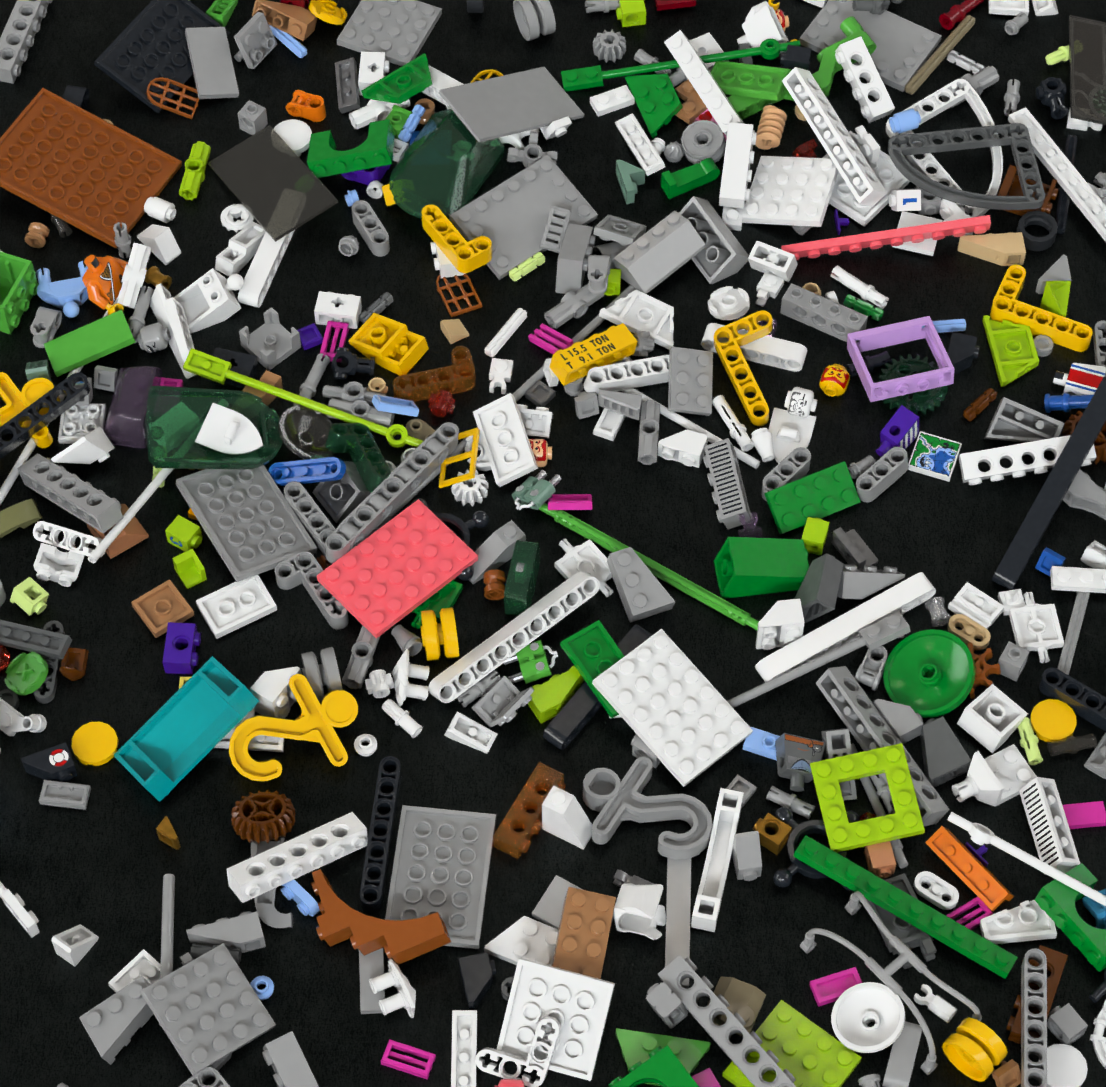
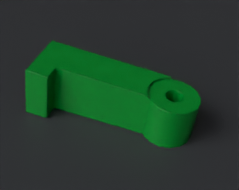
M706 158L700 163L670 173L669 170L661 174V187L667 197L671 199L715 180L720 175V170L712 158Z

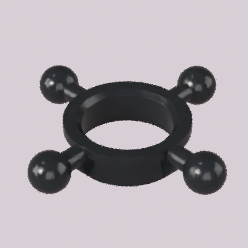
M418 498L427 508H429L426 500ZM484 511L475 512L472 519L465 523L460 518L451 514H435L447 527L458 532L462 541L467 546L470 543L469 531L475 527L484 528L489 523V516ZM467 567L457 577L463 581L470 580L474 574L473 567Z
M786 807L777 809L774 817L792 827L787 843V852L792 864L788 868L778 869L774 873V883L778 887H787L792 882V876L797 872L814 879L828 877L793 857L796 851V844L802 837L814 833L827 836L824 822L822 820H809L798 825L793 820V814L790 809ZM846 811L849 823L860 821V817L855 811ZM847 850L837 853L846 858ZM843 886L844 889H846V890H848V891H852V890H850L849 888Z

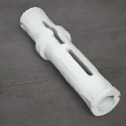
M838 265L832 270V278L858 293L863 300H868L881 309L887 305L888 302L886 301H889V298L875 290V287L871 284H865Z
M723 395L715 397L712 400V404L730 430V436L737 441L743 452L751 450L754 447V443L746 433L745 425L739 422ZM724 411H726V412L728 413V415L730 416L731 419H729V418L727 417V415H726V413H725ZM735 427H737V429L739 430V432H740V434H741L742 436H740V435L738 434V432L736 431Z

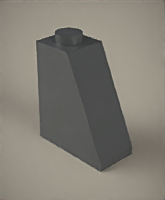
M827 553L812 561L794 598L801 601L805 623L835 609L844 563Z
M944 717L933 718L925 722L920 735L924 772L932 786L937 787L967 773L972 760Z

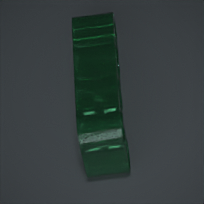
M335 423L331 425L325 443L326 448L336 453H349L366 488L373 492L390 476L391 471L369 428L361 423Z

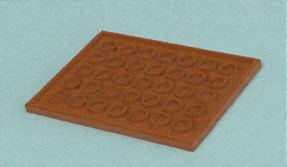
M45 88L38 92L0 138V187L116 249L114 225L120 222V227L122 228V222L125 223L129 233L145 213L144 205L149 197H158L182 166L181 160Z

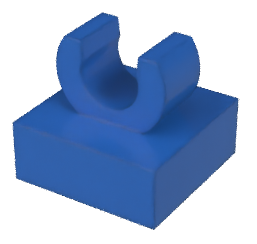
M1046 547L1035 568L1050 576L1051 567H1062L1066 558Z

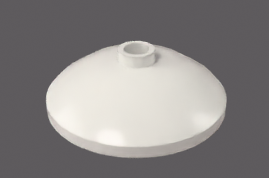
M874 982L860 983L843 992L835 1002L831 1015L832 1028L838 1040L847 1048L861 1053L878 1052L890 1046L900 1036L905 1024V1009L900 997L895 995L887 986ZM870 1022H875L874 1026L868 1027Z

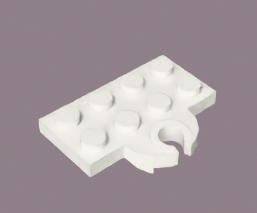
M511 393L473 411L480 430L478 450H481V454L477 457L476 469L481 471L492 470L496 484L499 487L538 469L515 397ZM473 435L466 438L465 452L472 451Z

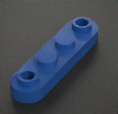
M327 457L274 463L270 466L268 472L277 486H285L290 482L305 484L339 480L346 472V465L339 458Z

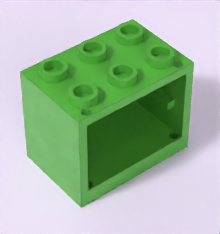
M0 252V331L11 335L14 328L18 327L23 312L28 310L33 295L37 294V286L39 284L37 283L32 261L4 252Z

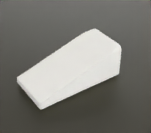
M457 711L444 735L487 754L497 733Z

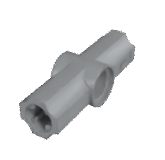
M988 66L973 75L967 73L960 79L968 81L980 96L984 89L999 81V75L995 67ZM945 95L941 96L943 102H947L950 100L949 97ZM963 99L962 101L956 103L955 105L951 106V108L965 101L966 99Z
M588 284L576 292L569 291L563 296L558 305L544 314V318L552 329H557L571 318L577 319L583 316L588 306L603 297L604 293L601 295L590 293Z
M332 398L328 403L330 407L387 428L392 426L395 413L377 411L375 407L369 406L364 400L349 402Z
M647 400L641 404L638 461L643 463V465H651L657 462L660 404L655 402V400Z
M363 625L356 643L352 646V655L342 679L343 684L355 690L362 688L367 671L373 664V655L380 636L376 639ZM360 654H367L366 656H363V657L358 656V655H360Z

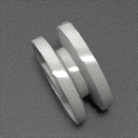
M700 120L688 125L683 131L681 138L682 147L689 162L697 164L706 158H712L716 163L724 155L726 148L723 131L718 124L708 120Z

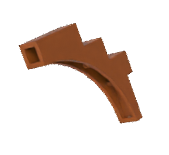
M321 869L312 872L314 882L311 885L316 896H320L321 902L318 903V906L322 915L316 917L319 924L316 930L321 941L325 939L330 947L350 938L354 949H359L364 956L384 947L387 957L389 959L393 958L397 965L451 942L446 925L438 912L408 920H383L367 916L349 907L336 896L328 878Z

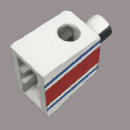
M1072 363L1069 374L1056 371L1053 383L1065 386L1063 394L1068 393L1075 396L1092 395L1105 376L1106 367Z

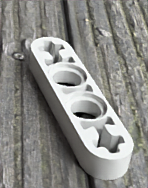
M45 521L37 522L33 528V536L36 540L89 556L94 551V549L88 548L89 544H94L97 547L103 540ZM43 529L51 531L50 535H45ZM63 531L64 539L59 543L58 535ZM79 536L81 544L76 548L74 543L75 539Z

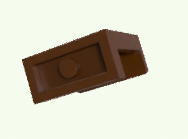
M1009 166L998 196H1023L1019 176L1016 175V166ZM1027 179L1026 183L1034 185L1036 181ZM1053 179L1051 185L1042 183L1045 192L1042 207L1038 209L1004 211L1020 216L1031 211H1042L1050 215L1053 206L1050 203L1051 199L1055 200L1059 191L1056 188L1057 180Z

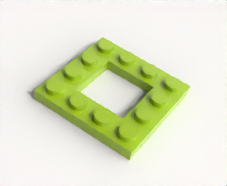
M902 743L810 763L829 846L834 852L837 853L925 833ZM885 773L895 813L849 823L839 783Z

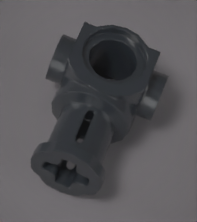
M1049 77L1041 81L1040 86L1036 87V96L1041 100L1042 104L1050 107L1051 117L1061 119L1068 114V107L1063 103L1066 85L1064 82L1062 83L1061 78Z
M336 348V353L331 363L334 378L344 380L347 379L348 375H355L356 372L369 373V375L373 376L375 357L358 358L357 354H352L348 348ZM336 360H345L347 363V367H338L336 364Z

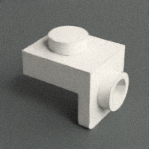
M567 116L553 121L549 126L541 127L540 130L545 139L548 140L564 135L572 122Z

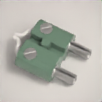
M541 470L535 477L529 476L512 493V498L517 505L516 509L521 510L522 508L530 507L531 509L538 510L556 492L555 486L561 481V476L556 474L550 481L543 480L547 476L544 470Z

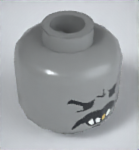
M154 323L142 327L140 333L137 334V339L142 350L145 349L148 353H153L166 349L171 336L168 328H164L160 323Z

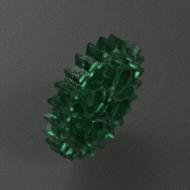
M908 354L907 359L899 356V361L892 359L891 364H885V369H881L878 376V382L913 375V371H917L918 374L939 369V366L935 367V361L928 363V357L920 360L919 355L915 359H912L910 354ZM942 386L915 392L912 399L908 398L909 394L884 399V404L890 403V409L895 407L899 409L903 405L916 415H918V411L925 415L927 409L933 412L935 406L940 407L941 401L945 400L948 387Z

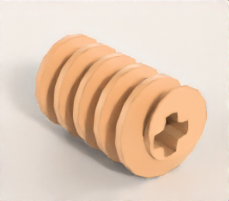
M767 105L763 108L756 132V146L759 149L768 150L780 145V139L782 138L787 115L783 110L772 105Z

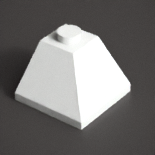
M99 426L51 458L54 463L91 464L96 460L101 463L110 457L108 452L115 447Z

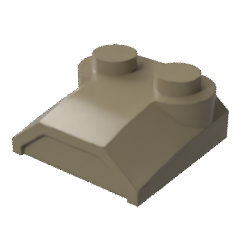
M720 977L714 994L716 996L721 994L730 1004L727 1009L733 1015L737 1012L746 1022L743 1027L750 1034L766 994L756 986L736 978ZM725 1015L716 1016L714 1024L717 1026L725 1024L727 1017Z

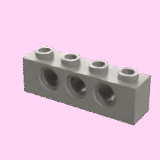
M792 283L782 297L781 314L847 342V334L866 330L868 316Z

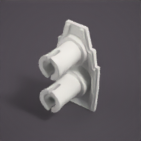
M406 649L392 671L396 699L400 707L403 705L406 697L426 701L429 691L428 686L409 683L408 677L426 681L429 676V666L410 664L409 651Z
M389 959L388 972L369 979L370 987L374 994L392 986L397 988L398 994L379 1000V1006L384 1016L404 1007L409 1016L414 1018L416 990L410 985L407 977L402 974L399 966L392 959Z

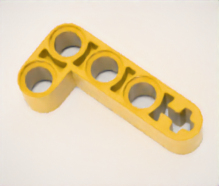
M426 205L423 207L421 212L423 229L459 272L469 273L491 261L492 242L488 237L480 236L467 242L436 205Z

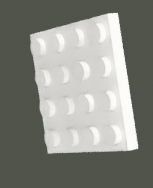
M850 131L849 134L851 135V137L853 138L854 142L856 143V145L858 146V148H859L860 151H861V145H860V143H858V142L854 139V135H856V134L853 133L852 131ZM881 150L879 161L871 163L865 157L887 192L874 206L859 204L840 172H838L829 200V204L864 227L889 203L888 199L891 189H903L910 182L895 167L890 156ZM827 153L823 158H830Z
M761 156L750 188L749 201H746L744 205L742 223L821 227L839 172L831 158Z
M519 958L497 1050L527 1060L539 1022L545 1017H554L560 1022L561 1031L548 1070L591 1081L615 983ZM549 1022L547 1025H543V1028L546 1029L544 1038L539 1037L538 1040H545L552 1044V1041L547 1039L551 1032H555V1029L552 1028V1023ZM539 1045L535 1048V1055L540 1059H545L548 1056V1050L545 1046Z

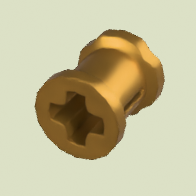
M152 266L147 270L145 282L151 283L155 287L158 284H162L167 290L172 284L170 276L162 274L156 266Z

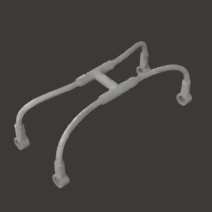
M855 891L851 894L850 901L846 904L845 909L851 915H854L862 906L859 903L860 900L878 928L890 940L889 943L900 955L883 969L872 957H868L857 946L845 938L822 928H813L806 932L800 948L806 954L811 952L817 944L814 941L815 934H820L843 944L864 960L865 965L895 995L898 994L919 1022L929 1047V1054L920 1068L929 1075L938 1065L936 1063L937 1057L935 1055L936 1051L932 1035L919 1010L891 975L908 961L919 973H923L939 987L966 1004L974 1012L972 1018L981 1022L982 1015L980 1010L972 1001L931 973L927 966L897 936L892 935L864 895L859 891Z

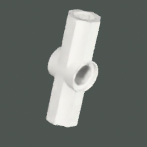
M371 99L367 106L349 113V119L354 129H359L370 122L385 120L393 110L392 107L394 105L404 109L409 107L410 100L408 99L401 104Z
M138 243L133 244L129 262L125 266L121 281L123 283L117 299V303L124 307L135 309L138 294L145 279L146 265L149 260L151 247Z

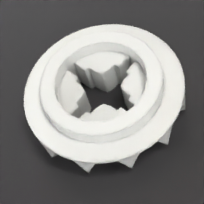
M233 204L222 211L220 219L223 227H226L228 231L234 230L237 233L238 230H242L254 220V215L248 206ZM241 216V221H240V220H237L236 222L234 221V218L237 219L238 217Z

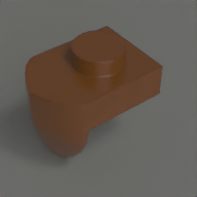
M68 648L59 668L61 674L71 681L82 678L85 675L89 651L86 649Z

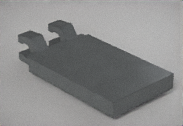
M905 873L885 880L918 899ZM867 899L877 916L893 936H897L909 949L920 946L921 953L926 962L935 959L934 953L937 950L932 942L934 941L932 936ZM878 928L889 952L899 956L900 953L889 943L890 940ZM908 961L903 965L904 969L913 967Z

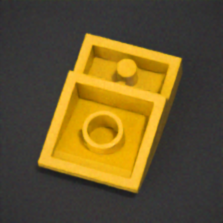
M373 313L349 340V344L367 358L375 357L376 364L402 377H405L429 349L425 337L408 331L407 326L403 323Z

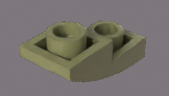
M34 499L25 500L0 511V538L19 527L25 529L42 518Z

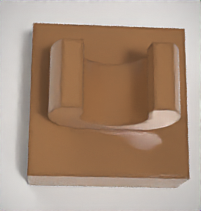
M1013 1059L1008 1062L1002 1061L1001 1067L996 1070L993 1069L991 1073L997 1087H1016L1021 1084L1020 1068Z

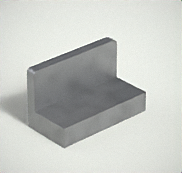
M840 527L833 531L831 543L848 565H855L857 569H864V565L874 566L878 563L877 557L854 529L845 533Z

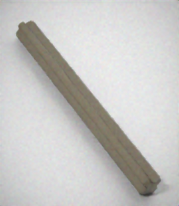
M967 15L905 85L904 90L906 93L912 95L972 28L975 24L974 17Z

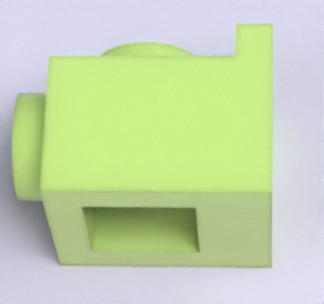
M28 577L14 587L10 602L12 604L16 603L29 616L34 612L40 614L47 606L46 602L49 593L31 577Z

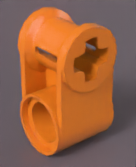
M295 90L291 102H288L286 105V111L294 117H301L313 122H320L326 118L324 99L319 95Z

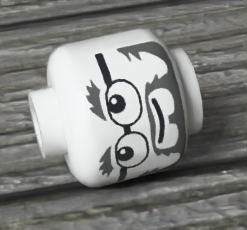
M794 387L792 391H788L784 407L787 408L789 414L806 418L809 416L810 411L815 412L818 400L814 399L813 391Z

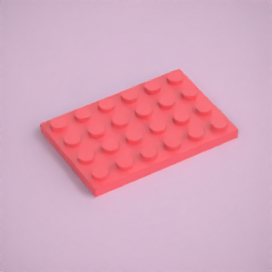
M418 499L319 573L317 581L377 639L460 575L464 569L477 562L478 555Z

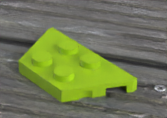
M988 315L983 316V325L1001 387L1006 386L1038 366L1039 358L1029 326L1014 324L1007 320L998 322L990 320Z

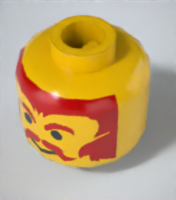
M840 364L827 366L823 371L819 386L830 397L840 396L847 389L850 374Z

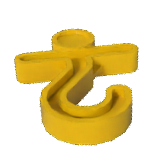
M0 372V397L6 404L0 408V427L53 389V383L45 378H35L28 381L20 392L6 373ZM47 407L42 408V409L39 411V414H40V415H45V414H47L48 411H49V408H47ZM24 421L21 427H29L31 425V421ZM47 426L31 436L32 440L40 448H47L53 442Z
M299 673L293 674L289 679V687L301 707V715L295 720L262 715L245 719L235 728L230 737L229 755L233 766L241 775L254 781H268L281 775L282 765L278 760L257 761L249 755L248 744L252 738L258 735L319 742L330 762L334 766H343L348 760V755L333 727L342 728L350 725L355 720L358 714L356 699L349 692L336 689L327 693L320 704L306 677Z

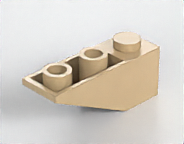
M1022 232L961 236L957 248L959 252L1000 266L1023 265L1026 255Z

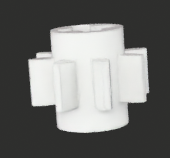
M374 670L369 674L370 679H365L368 694L373 693L375 698L388 696L390 689L394 688L391 673L386 674L385 670Z

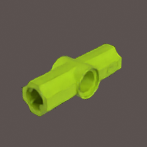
M197 141V143L193 144L189 159L185 162V172L179 189V195L185 198V200L197 198L200 185L205 179V168L211 151L210 146L205 142Z

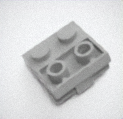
M257 12L234 36L239 48L234 58L238 62L244 58L247 67L254 69L277 45L264 13Z

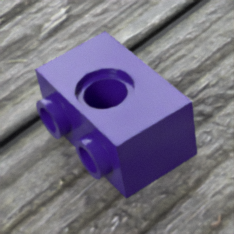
M168 622L163 655L165 673L193 674V667L198 665L196 646H200L201 633L197 632L195 623ZM181 647H187L184 650H178Z

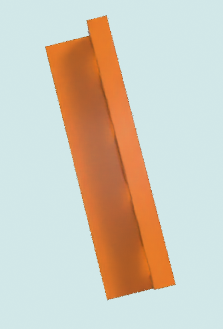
M941 826L925 842L992 911L1004 900L1010 901L1014 897L949 829Z

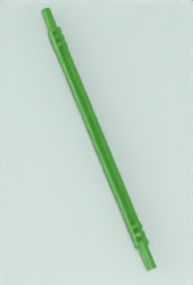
M546 503L539 508L542 512L555 518L556 522L590 539L612 553L628 548L625 544L563 510H548V504ZM635 551L655 577L741 625H748L758 630L759 621L752 618L750 613Z

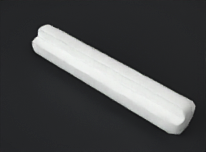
M518 308L485 347L486 355L494 357L527 318L526 310Z

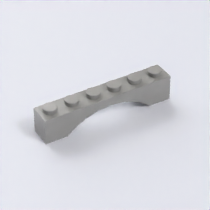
M1079 469L1063 501L1070 507L1086 510L1106 520V491L1096 485L1087 473Z

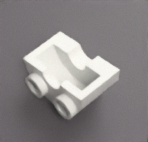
M41 543L33 565L37 572L36 577L42 581L51 580L58 582L61 586L70 587L72 582L78 577L85 555L73 551L61 552L55 546Z

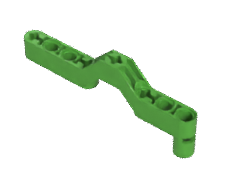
M855 17L846 18L840 25V29L846 35V38L828 46L817 55L820 67L819 71L813 73L812 76L826 97L829 96L834 74L843 69L835 57V51L839 45L861 36L870 55L876 50V44L866 32H863L862 26ZM851 59L852 64L857 62L856 60ZM786 87L778 101L736 95L727 97L741 120L763 110L765 106L773 105L783 99L794 101Z

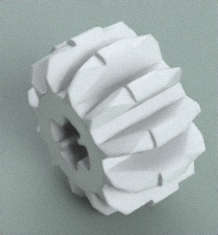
M476 470L475 478L453 484L451 492L456 502L462 501L463 506L470 503L473 507L474 502L481 504L483 498H487L489 484L485 480L484 474L478 475ZM458 472L457 477H458V476H461V475H464V474L461 473V472Z

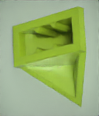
M1046 281L1040 307L1046 311L1066 317L1071 281Z

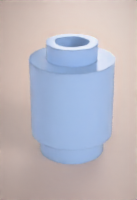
M913 108L895 113L893 117L889 118L892 132H898L899 134L919 127V123H921L919 112H915Z

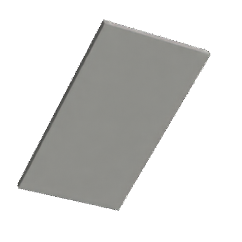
M545 67L439 90L441 97L478 142L549 126L553 121L567 116L570 120L583 118L585 115Z

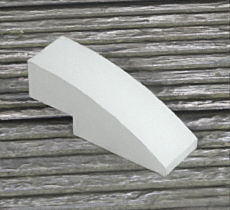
M252 221L229 239L228 247L216 256L215 270L227 276L237 274L257 252L267 228Z

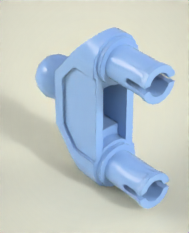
M83 261L78 263L80 277L51 282L49 269L43 268L44 275H42L41 268L36 272L39 283L37 286L38 296L55 307L63 308V313L69 318L76 317L79 314V305H82L88 299L87 288L82 281V277L88 267L84 268Z

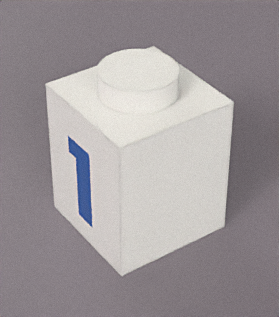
M891 189L888 199L891 210H921V189Z

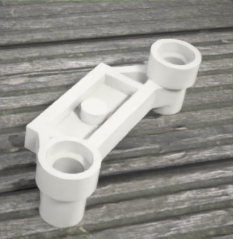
M0 698V730L8 736H15L16 732L30 731L40 733L45 730L47 721L43 715L31 714L30 716H24Z

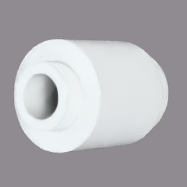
M149 197L145 202L144 212L148 216L164 223H168L175 218L176 209L173 203L158 197Z

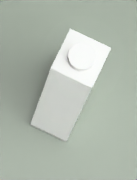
M553 785L542 803V829L584 850L592 837V823L574 795Z

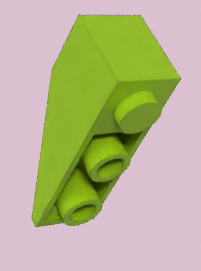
M572 666L569 671L561 675L556 674L552 676L549 681L541 685L537 684L532 687L534 692L531 694L532 699L528 702V705L540 723L555 717L583 683L584 679L575 666Z

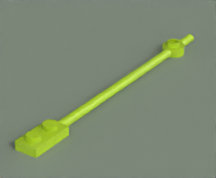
M192 348L183 365L185 371L223 385L226 378L384 435L388 443L393 447L398 448L408 444L417 448L423 442V440L409 436L407 429L403 425L394 424L389 428L231 371V362ZM399 434L401 435V438L399 440H395L394 436Z

